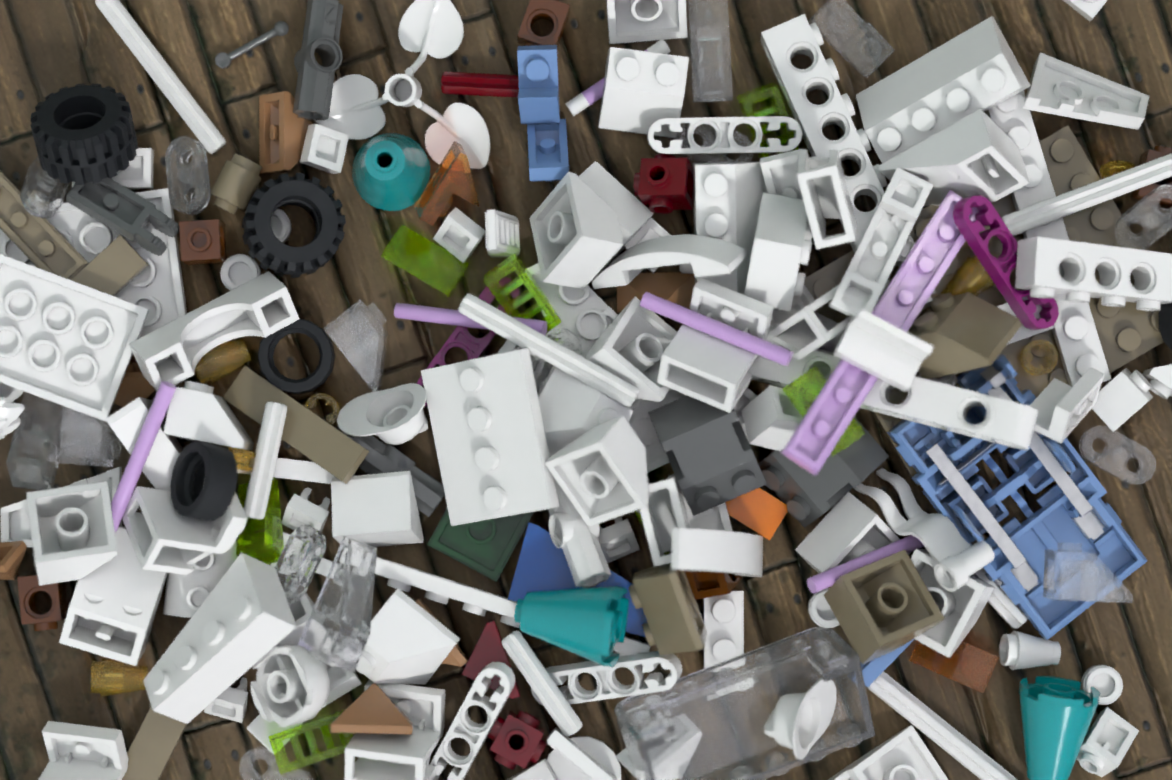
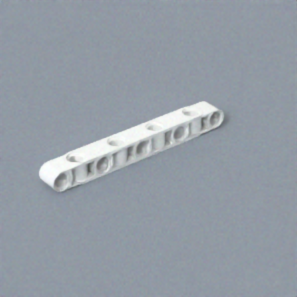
M772 340L769 341V342H771V343H773V344H775V345H778V346H780V347H783V348L787 349L786 347H784V346H782V345H780V344H778V343H776V342H774V341H772ZM814 350L800 360L792 357L789 365L786 367L758 355L747 372L753 374L751 380L817 397L824 384H814L813 375L815 371L820 367L826 366L830 367L832 373L841 358ZM916 376L908 389V396L903 403L898 405L891 404L889 394L895 387L878 378L859 407L1021 450H1028L1039 413L1038 409L1021 403ZM982 406L986 408V418L982 423L977 425L967 423L966 415L972 407Z

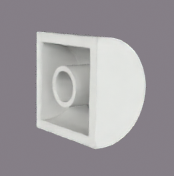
M236 540L232 548L223 554L212 553L194 563L193 567L195 570L187 575L168 573L163 614L191 618L241 552L249 555L251 542Z

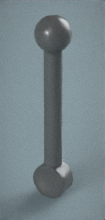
M278 21L273 29L232 52L217 54L215 57L216 65L221 69H226L231 65L233 59L277 35H286L289 31L288 24L284 21Z

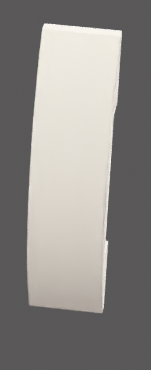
M897 167L829 307L850 317H853L860 309L872 313L934 184Z
M698 235L658 237L639 243L624 251L591 283L594 289L626 286L644 268L691 263L695 278L730 274L747 255L744 248L716 238Z
M672 528L671 569L763 577V536L721 530Z

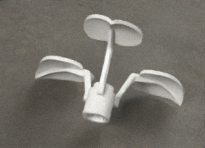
M415 0L404 13L398 29L401 46L410 52H420L415 62L405 70V74H396L388 79L385 85V93L381 98H378L379 91L377 85L368 77L360 74H350L341 77L333 84L329 118L323 121L315 120V122L321 126L347 134L349 139H367L379 133L386 123V116L380 105H384L388 101L402 107L415 105L438 121L430 125L425 134L426 150L436 163L451 169H482L488 163L491 147L489 131L483 117L473 107L459 102L451 104L442 116L438 111L420 100L422 87L420 82L414 78V73L426 60L427 54L434 58L442 59L452 55L459 48L464 36V25L461 16L451 0Z

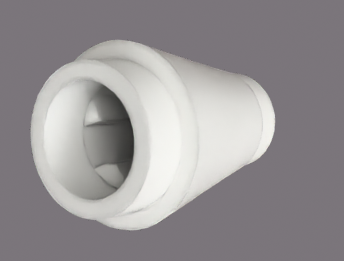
M1012 631L1011 634H1003L1000 639V663L1003 666H1009L1011 670L1059 664L1061 657L1059 642L1018 631Z

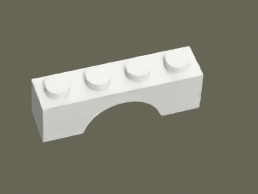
M268 271L129 343V346L144 378L158 391L161 381L176 385L195 375V367L199 360L216 346L239 337H267L299 320V316L287 287Z

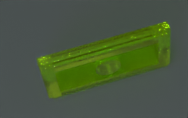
M404 225L399 227L381 254L382 259L449 298L469 266V263H462L447 250Z

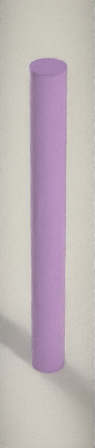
M645 292L641 299L640 306L786 367L792 359L793 352L649 292Z
M396 303L394 308V316L399 319L490 330L461 314L459 310L406 303ZM513 317L537 332L546 335V321Z
M161 381L111 502L115 532L118 530L177 388L172 383Z
M909 535L807 579V586L812 593L819 592L831 587L844 574L902 550H906L908 554L925 545L918 538Z

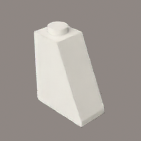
M138 397L105 419L130 455L153 403L152 400ZM163 419L142 471L155 489L171 491L172 472L183 448L175 436L163 434L166 423Z

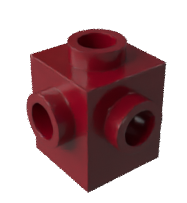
M658 154L654 158H641L640 173H635L633 186L635 196H639L642 203L651 212L656 214H669L673 210H693V167L688 158H676L669 154Z
M520 710L518 714L510 711L506 719L498 716L487 736L493 740L490 750L496 753L494 760L511 770H515L517 765L525 769L529 760L536 764L547 745V742L541 739L544 734V729L539 727L541 720L523 710ZM514 734H519L524 738L525 744L520 749H514L509 744V739Z

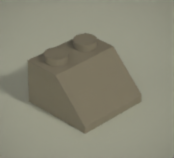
M969 292L952 296L951 293L939 295L930 302V307L924 315L913 322L914 327L909 331V334L934 347L932 353L922 361L918 371L922 378L932 379L991 366L1022 324L1019 318Z
M906 550L840 576L824 594L825 599L862 664L895 651L945 619Z
M671 563L635 572L632 579L634 585L629 586V592L635 608L642 607L647 622L643 623L642 626L649 646L656 645L660 655L703 649L707 630L685 570L671 569Z

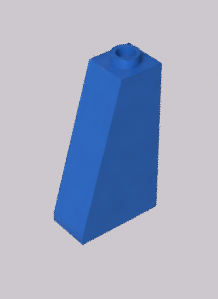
M529 522L508 600L517 602L518 599H524L527 592L582 588L576 587L563 549L557 548L553 544L550 533L547 530ZM610 570L611 575L607 580L589 588L611 586L627 588L628 592L621 597L629 599L626 632L645 637L642 624L647 622L642 607L635 608L629 592V586L634 584Z

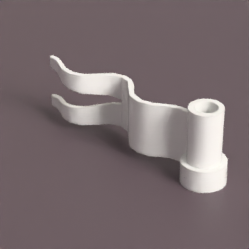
M884 468L876 471L880 478L888 481L896 489L908 521L899 513L891 497L877 487L866 486L862 483L854 488L862 494L869 495L878 503L888 525L895 533L901 536L912 535L925 545L932 558L938 563L934 567V574L939 584L949 592L956 591L968 582L969 576L994 560V552L987 542H976L971 546L960 535L954 523L948 517L941 513L928 514L923 511L917 504L908 483L898 474L888 472Z

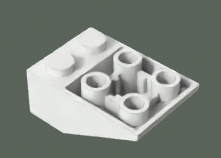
M981 109L963 117L956 123L929 136L922 142L895 155L878 166L879 171L890 181L898 167L934 184L924 206L940 205L950 190L962 198L981 195L990 202H995L1030 183L1019 147Z
M119 525L117 532H115L118 555L78 580L59 643L136 666L145 652L168 573L142 569L126 527Z

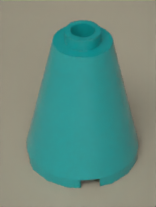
M385 133L368 140L357 152L352 167L353 182L359 195L369 205L386 211H401L414 205L425 194L430 180V163L425 151L416 141L402 134ZM392 161L389 167H382L386 162Z
M611 586L527 592L524 599H518L514 620L520 623L521 631L602 666L614 667L620 656L618 653H613L615 643L624 642L628 621L629 599L621 597L628 591L627 588Z
M1036 676L1035 684H1028L1027 677L1020 681L1019 697L1027 777L1030 780L1069 779L1099 703L1100 692L1096 688L1091 686L1090 693L1080 690L1081 682L1051 676Z

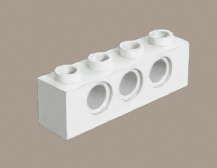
M1038 236L1018 240L1015 288L1030 290V297L1054 298V294L1058 293L1066 294V301L1087 303L1090 302L1091 297L1100 298L1101 305L1124 307L1126 302L1136 303L1137 310L1160 311L1161 304L1172 303V254ZM1060 263L1064 268V278L1059 273ZM1095 269L1098 270L1100 275L1099 283L1095 278ZM1131 273L1133 274L1135 280L1134 287L1132 286L1130 281Z

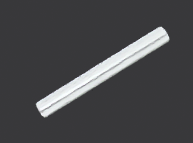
M95 0L96 6L205 149L211 154L219 151L226 144V140L119 0Z
M1172 153L1003 216L1002 220L1014 236L1172 177Z
M467 294L460 303L458 310L461 314L523 349L529 348L530 353L624 406L630 407L638 396L639 390L637 387L474 295Z
M884 671L868 687L870 691L980 780H1018Z

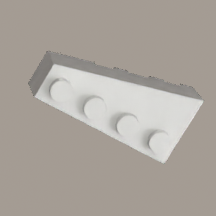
M241 552L143 680L153 711L188 724L297 627L275 567Z

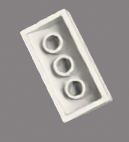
M991 16L856 94L864 131L881 163H884L895 155L922 142L929 136L956 123L963 117L979 109L986 112L1031 85L994 17Z
M760 161L693 163L694 234L735 244L744 248L747 255L730 274L701 278L743 295L745 294L762 194L768 193ZM700 277L695 278V284L700 279Z

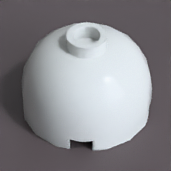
M296 645L275 646L253 665L252 669L258 668L256 681L251 682V694L255 707L266 721H275L280 724L279 727L294 726L314 718L326 704L329 695L328 672L320 657L311 650Z

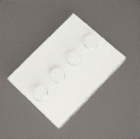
M0 254V383L107 422L105 419L110 415L133 355L129 343L139 339L149 309Z
M529 348L421 370L451 526L559 507L554 477L544 464L550 456Z

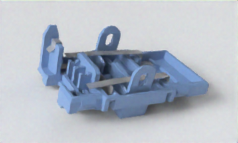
M999 355L991 366L964 371L957 376V383L963 389L1030 406L1036 399L1029 389L1020 392L1016 384L1018 382L1014 377L1018 373L1004 355ZM982 406L972 407L966 415L967 423L971 425L982 423L986 418V408ZM904 419L887 432L893 442L898 445L895 447L908 466H912L917 472L912 477L914 482L920 484L923 488V494L935 510L948 517L954 523L960 535L971 546V542L976 540L980 543L984 540L982 535L986 532L989 533L990 536L984 541L992 548L994 560L983 567L986 571V577L989 581L994 582L998 579L1003 583L1000 587L1012 603L1019 606L1043 639H1050L1148 561L1121 526L1122 520L1108 502L1104 503L1101 499L1107 491L1067 438L1058 444L1056 441L1033 431L1028 450H1021ZM997 448L1000 453L1005 451L1003 458L1015 472L1010 478L1005 476L997 463L989 455L994 449ZM983 459L1001 483L994 490L990 488L982 476L975 474L979 471L975 464ZM1055 481L1057 484L1036 499L1041 508L1035 513L1032 512L1025 500L1017 492V489L1024 485L1029 492L1037 494ZM1010 495L1027 519L1020 524L1016 517H1013L1001 527L999 522L1009 514L1001 500Z

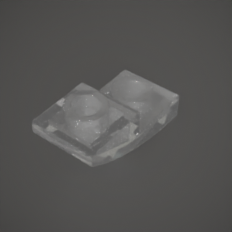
M828 0L808 20L810 24L814 22L817 24L822 37L865 78H868L895 51L870 22H865L845 0Z

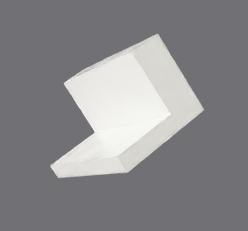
M860 309L849 320L833 355L906 392L910 388L922 361L932 353L934 347Z
M1090 367L1073 387L1054 378L1030 404V407L1039 410L1034 431L1062 443L1096 404L1105 374Z

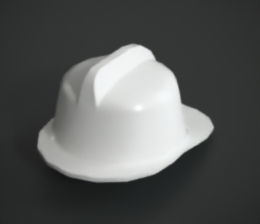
M408 383L391 389L357 396L340 410L337 417L338 427L344 434L350 436L376 435L387 444H403L428 429V420L423 410L427 399L426 390L419 384Z
M829 677L819 679L806 693H792L781 696L764 725V733L773 737L779 745L792 749L798 760L804 759L810 748L825 732L834 714L836 705L834 681Z

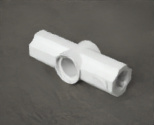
M554 478L559 507L548 509L550 513L548 526L551 539L557 548L563 549L576 587L589 588L607 580L611 575L598 540L600 533L599 524L588 527Z

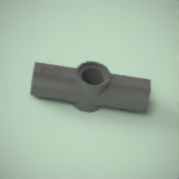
M308 0L302 47L296 52L294 57V66L298 72L293 113L303 119L323 121L329 118L335 70L341 65L343 59L342 50L338 44L344 5H341L338 0ZM314 52L318 53L321 57L322 66L316 62Z
M347 435L369 451L359 468L366 472L365 475L410 471L418 510L428 517L431 516L445 496L443 484L416 467V462L391 444L385 445L373 435L359 437Z

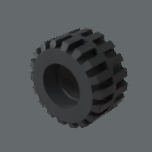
M84 83L76 84V86L70 88L66 86L59 89L57 93H50L45 97L46 101L39 102L36 105V112L31 114L30 126L40 165L43 171H47L48 176L51 178H59L60 182L66 184L70 182H75L76 185H85L86 182H93L95 184L102 182L104 178L111 179L117 176L119 170L124 171L130 166L129 161L134 160L136 149H138V142L130 105L126 101L125 96L121 92L116 93L114 88L110 86L103 88L101 84L95 83L91 85H84Z
M288 173L279 175L276 180L271 178L265 182L252 196L245 210V216L242 219V228H244L242 237L244 245L248 244L250 248L248 253L251 258H257L261 262L259 266L265 271L267 268L275 271L274 275L282 277L284 274H288L290 278H299L301 274L310 275L320 267H323L338 250V246L342 242L345 233L343 232V226L346 224L345 215H341L340 212L343 206L340 199L335 201L332 196L334 191L329 186L324 188L319 185L320 179L314 176L311 180L306 179L303 173H296L294 177H289ZM284 205H295L305 209L312 216L316 226V234L308 245L292 247L278 240L272 231L270 223L271 216L277 208Z

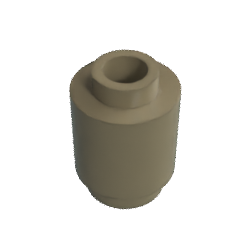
M234 153L231 161L226 160L209 193L216 197L213 205L235 215L237 209L245 211L262 179L259 174L263 167Z

